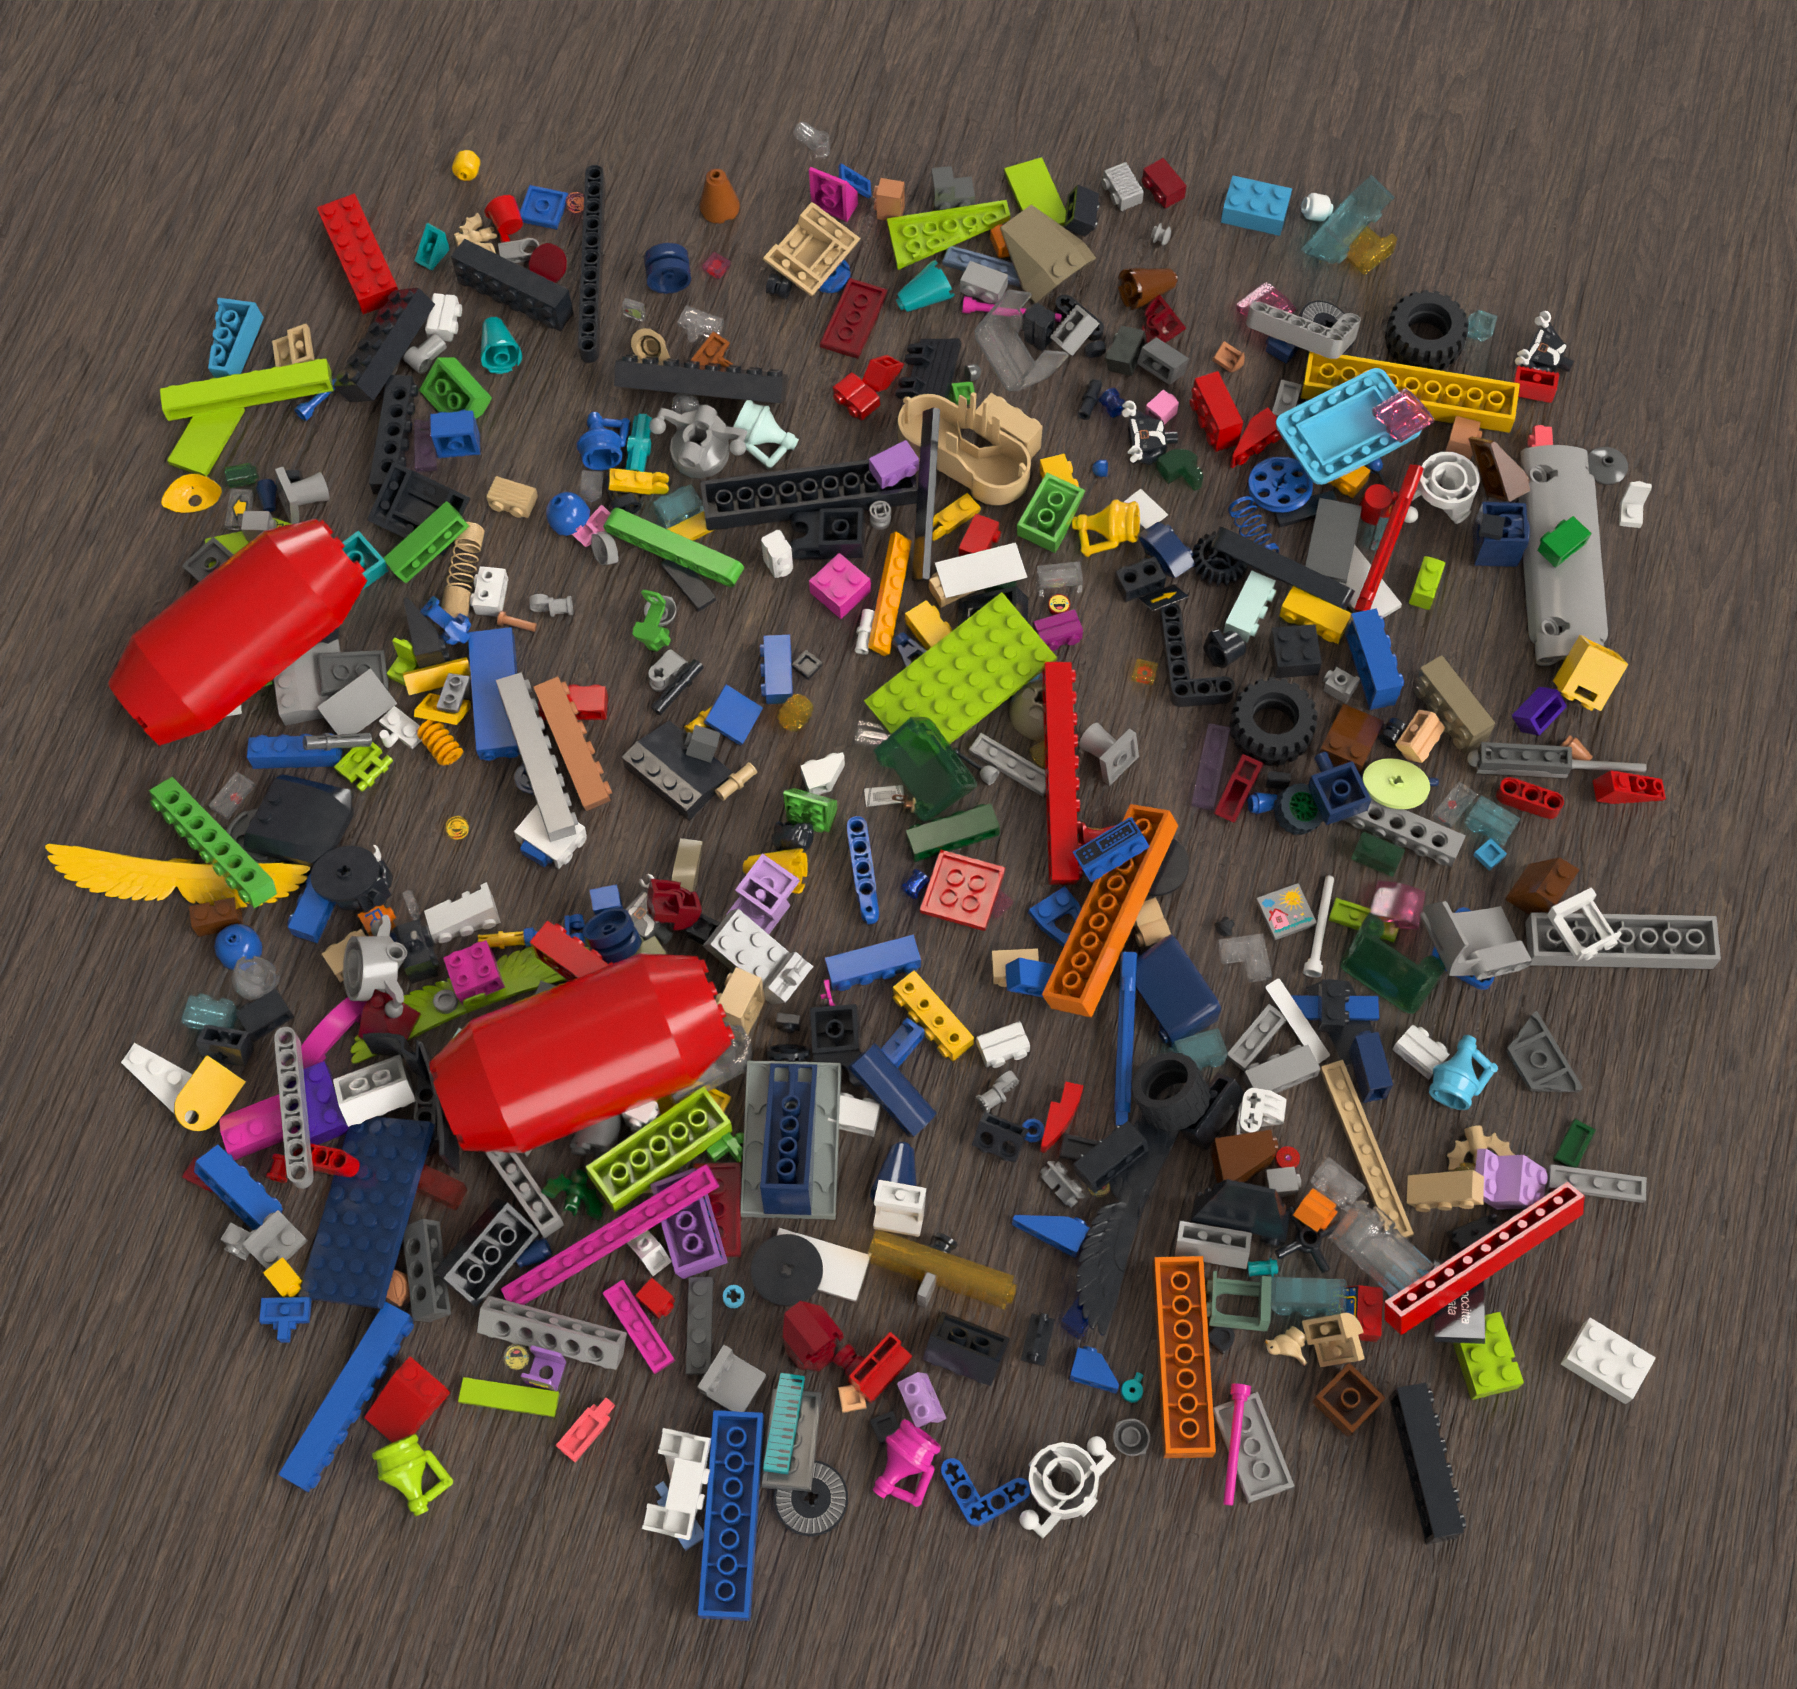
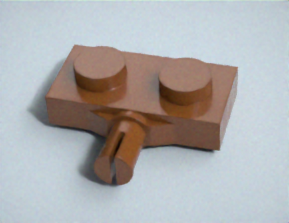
M713 331L691 360L700 361V365L704 366L708 363H720L724 368L733 365V363L723 357L730 346V342Z

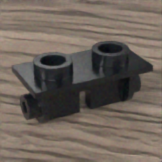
M1041 1312L1039 1315L1031 1314L1021 1361L1040 1366L1045 1365L1055 1319L1049 1318L1048 1314Z

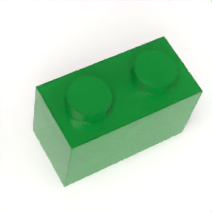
M1572 516L1567 521L1563 519L1559 522L1552 533L1546 532L1539 540L1541 543L1537 551L1556 568L1585 546L1592 533Z

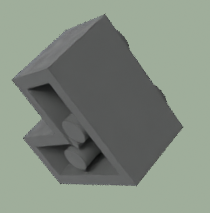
M952 166L932 168L934 211L975 205L972 176L954 178Z

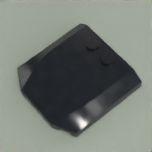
M285 774L280 775L274 779L245 832L243 847L248 852L313 867L321 856L337 848L354 816V808L352 807L354 794L349 789Z

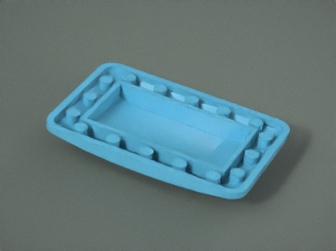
M1380 368L1371 369L1282 413L1276 420L1277 430L1309 478L1314 483L1320 485L1342 477L1417 438L1422 431L1421 423L1389 376Z

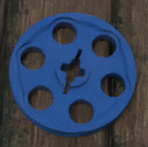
M1272 457L1260 462L1253 468L1249 476L1248 489L1254 502L1261 508L1272 512H1290L1300 508L1309 500L1313 490V481L1309 478L1298 460L1289 457ZM1275 465H1280L1283 467V469L1280 471H1275L1272 469V467ZM1298 471L1303 473L1301 477H1294L1292 473ZM1263 475L1266 477V480L1258 481L1255 477ZM1283 478H1284V484H1282L1281 486H1279V489H1278V491H1277V486L1280 485V483L1283 482ZM1297 488H1303L1306 490V492L1299 494L1295 490ZM1260 492H1267L1269 496L1263 498L1258 494ZM1281 498H1286L1289 500V502L1286 504H1281L1278 502V500Z

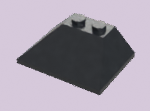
M393 462L367 520L406 538L446 501L463 516L471 498ZM449 545L439 554L445 556Z

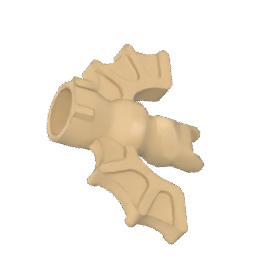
M476 213L474 217H467L465 225L459 227L460 232L463 234H454L457 248L465 238L496 254L492 243H480L488 242L490 239L497 237V234L492 233L494 227L475 231L483 225L479 213Z
M1482 1126L1468 1127L1464 1129L1467 1140L1464 1142L1456 1140L1455 1149L1447 1154L1450 1162L1448 1171L1462 1169L1464 1158L1469 1152L1473 1155V1164L1476 1167L1477 1149H1491L1497 1156L1515 1154L1509 1148L1510 1143L1499 1140L1496 1133L1485 1137Z

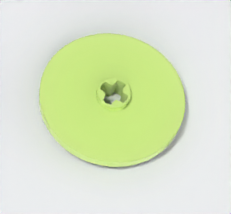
M1388 758L1377 760L1365 769L1362 778L1370 797L1374 801L1394 809L1417 807L1427 799L1430 791V782L1426 774L1414 764L1400 759Z

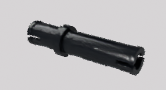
M693 659L683 672H679L676 675L677 678L650 706L651 709L661 716L686 687L692 685V680L704 669V666L698 660Z

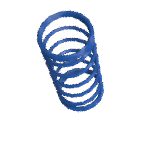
M1250 496L1241 497L1232 502L1228 507L1230 516L1235 517L1234 524L1240 527L1239 534L1245 536V538L1257 535L1267 527L1266 524H1261L1251 529L1246 535L1241 533L1242 527L1251 526L1262 518L1261 515H1255L1247 519L1241 526L1236 523L1237 518L1248 516L1257 509V506L1253 505V498ZM1251 500L1246 507L1238 511H1231L1239 502ZM1255 507V509L1251 512L1239 516L1241 513L1245 512L1249 508ZM1255 517H1260V518H1259L1258 520H1256L1255 522H1253V523H1251V524L1244 525V524L1247 523L1249 520H1251V519H1253V518H1255ZM1265 526L1262 530L1254 534H1250L1253 530L1257 529L1258 527ZM1264 534L1258 537L1254 542L1258 541L1262 537L1270 535L1266 540L1258 544L1265 543L1271 538L1272 534ZM1270 543L1264 546L1270 550L1276 549L1275 552H1279L1278 546H1276V543Z

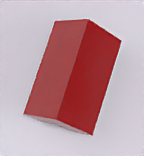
M889 1332L850 1374L849 1384L871 1404L912 1360V1355L901 1346V1341Z

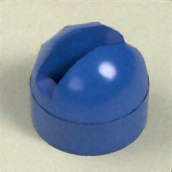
M1097 460L1093 464L1092 471L1096 476L1107 477V460Z

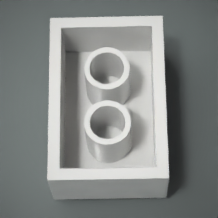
M400 1055L333 1079L338 1104L348 1127L360 1124L375 1116L384 1115L396 1108L405 1107L416 1101L408 1072Z
M1589 1318L1583 1323L1561 1365L1622 1403L1627 1404L1637 1393L1655 1357L1592 1318Z

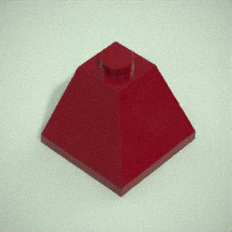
M375 989L372 997L363 1008L358 1037L364 1040L363 1034L392 1033L402 1035L408 1040L421 1014L407 1004L402 1003V1015L398 1018L388 1017L385 1013V1005L393 1000V998L389 994Z

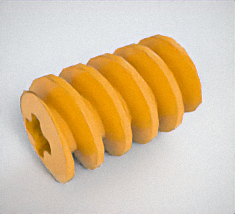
M427 720L418 728V738L427 746L428 751L431 752L439 765H449L457 761L463 755V749L458 748L459 744L456 741L453 742V736L448 735L449 731L447 729H443L444 725L442 722L437 723L434 720Z

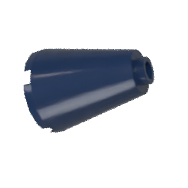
M898 1142L891 1146L870 1191V1198L873 1202L879 1180L917 1186L915 1154L910 1144Z

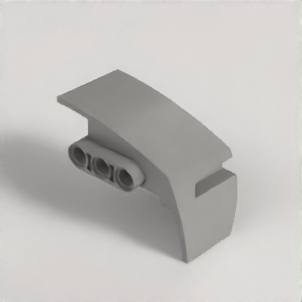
M1443 901L1425 906L1423 908L1424 913H1420V917L1449 976L1475 975L1477 980H1482L1523 970L1533 962L1523 942L1517 941L1501 906L1452 913L1448 903Z

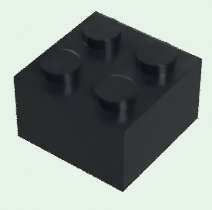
M1316 624L1275 627L1271 629L1269 645L1275 679L1315 676L1319 674L1322 662Z

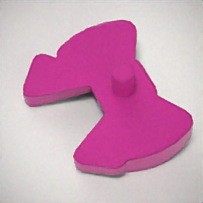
M830 979L823 980L826 994H822L821 999L828 998L829 1006H835L830 993Z

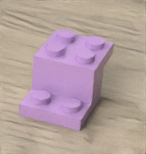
M762 853L735 889L740 897L728 913L731 910L739 909L767 934H770L791 906L787 898L800 880Z
M1477 1149L1475 1171L1484 1176L1483 1201L1495 1209L1525 1210L1545 1197V1184L1548 1180L1545 1168L1525 1155L1497 1156L1488 1149Z

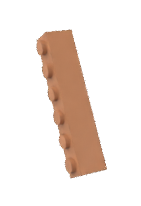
M555 677L534 686V690L583 807L588 811L610 802L609 794L612 793L608 781L603 782L600 774H603L604 771L600 762H595L592 754L595 753L591 741L586 742L584 734L587 731L583 722H578L575 716L579 712L574 701L570 702L567 697L570 694V690L566 681L561 682L559 677Z

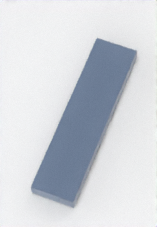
M955 246L949 247L942 261L944 266L965 271L969 262L972 261L1008 274V284L1020 287L1018 276L1011 262Z

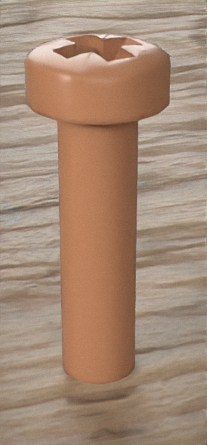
M500 611L497 618L498 626L507 624L535 632L537 627L536 623L506 616L504 611Z

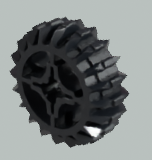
M1214 530L1211 536L1206 533L1204 539L1199 538L1197 544L1194 545L1192 559L1195 565L1192 568H1195L1196 575L1201 574V581L1208 579L1209 585L1213 581L1216 582L1217 587L1223 582L1227 587L1229 581L1235 584L1237 578L1241 579L1244 573L1247 572L1248 566L1237 560V563L1232 567L1230 565L1232 557L1211 547L1217 534ZM1209 550V559L1205 560L1203 555Z

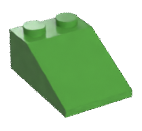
M1046 473L1017 524V536L1056 553L1068 531L1085 490L1050 473Z

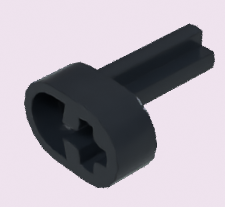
M609 476L603 480L611 500V510L619 508L634 514L641 509V502L636 494L623 496L621 491L609 489Z

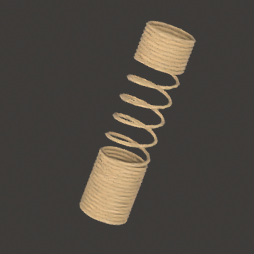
M467 522L469 527L454 540L455 546L452 549L454 555L450 559L452 565L448 569L450 575L446 579L448 585L444 588L441 608L454 618L459 613L468 616L470 592L473 591V588L465 583L450 584L448 581L449 577L452 576L462 582H473L474 577L466 573L452 574L450 571L451 567L454 566L468 573H473L477 569L468 563L453 564L452 560L456 556L465 562H478L477 556L469 553L481 551L485 532L483 527L472 522ZM456 547H459L469 553L455 554L454 550ZM457 555H469L475 557L477 560L469 561L462 559ZM456 565H468L473 567L475 570H464L457 567ZM454 575H466L473 578V580H462ZM452 585H465L471 588V590Z

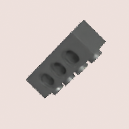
M421 1219L406 1226L403 1242L413 1321L432 1322L451 1315L448 1286L433 1272L444 1260L440 1221Z

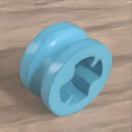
M738 1285L728 1286L723 1292L724 1304L729 1308L741 1306L744 1302V1291ZM731 1291H736V1295L741 1296L740 1299H736L737 1302L732 1303L731 1299L727 1298V1294L731 1295Z

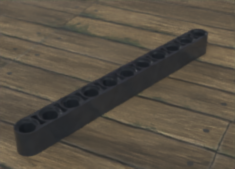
M591 165L585 171L578 347L581 359L586 363H593L598 359L600 343L606 183L603 169L599 165Z

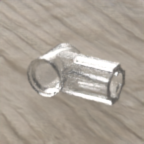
M801 121L797 124L796 129L793 131L794 136L811 148L815 157H827L831 151L829 135L824 131L816 130L807 122Z

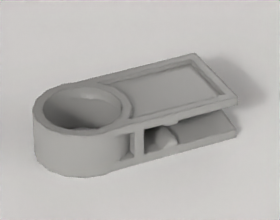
M533 238L498 243L500 256L513 263L529 261L532 253H526L523 250L528 246H540L539 242Z

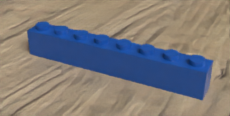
M385 1301L383 1309H380L282 1467L278 1474L279 1476L308 1493L311 1488L314 1489L321 1479L320 1473L325 1466L327 1467L332 1462L335 1455L333 1452L337 1445H341L346 1439L348 1427L359 1418L361 1414L360 1408L364 1401H368L373 1395L375 1383L386 1374L388 1369L386 1365L391 1357L395 1358L401 1348L399 1344L404 1336L407 1337L411 1333L414 1324L413 1318L409 1314Z

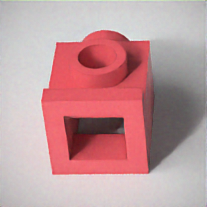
M1534 426L1532 434L1528 435V447L1553 445L1552 427Z

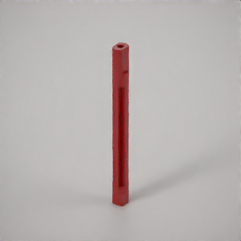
M1409 465L1354 610L1356 612L1371 609L1424 468L1420 465Z

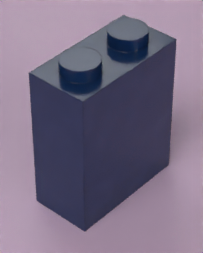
M1360 1032L1355 1036L1349 1049V1054L1362 1101L1367 1103L1386 1099L1393 1086L1379 1032Z

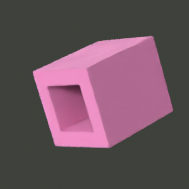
M1162 390L1146 405L1145 414L1157 420H1162L1165 425L1177 414L1179 402L1174 395Z

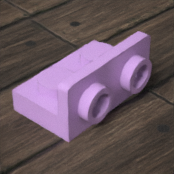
M917 1372L898 1382L900 1392L917 1428L930 1422L939 1423L947 1419L927 1373Z

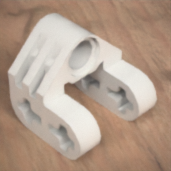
M1248 1089L1244 1093L1238 1109L1235 1135L1258 1132L1260 1127L1283 1124L1287 1100L1270 1090Z

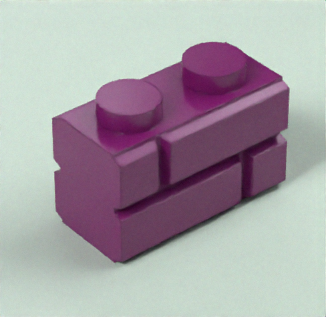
M1074 609L1033 621L1034 631L1051 651L1057 650L1061 645H1075L1083 637V628Z

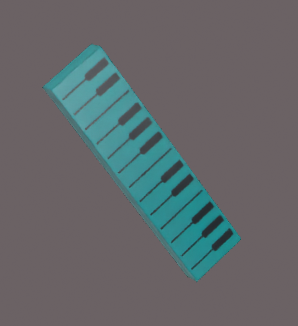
M780 1373L763 1470L766 1472L789 1473L805 1376Z

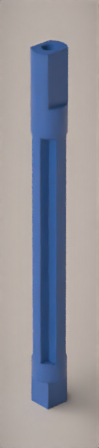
M1121 952L1114 1104L1116 1127L1127 1122L1128 1113H1131L1137 953Z

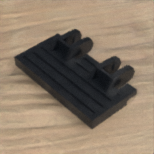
M920 339V343L909 344L907 351L910 354L905 355L904 362L914 366L911 377L899 378L898 385L902 389H896L895 396L904 399L905 397L913 398L923 394H934L948 399L962 344L960 339Z

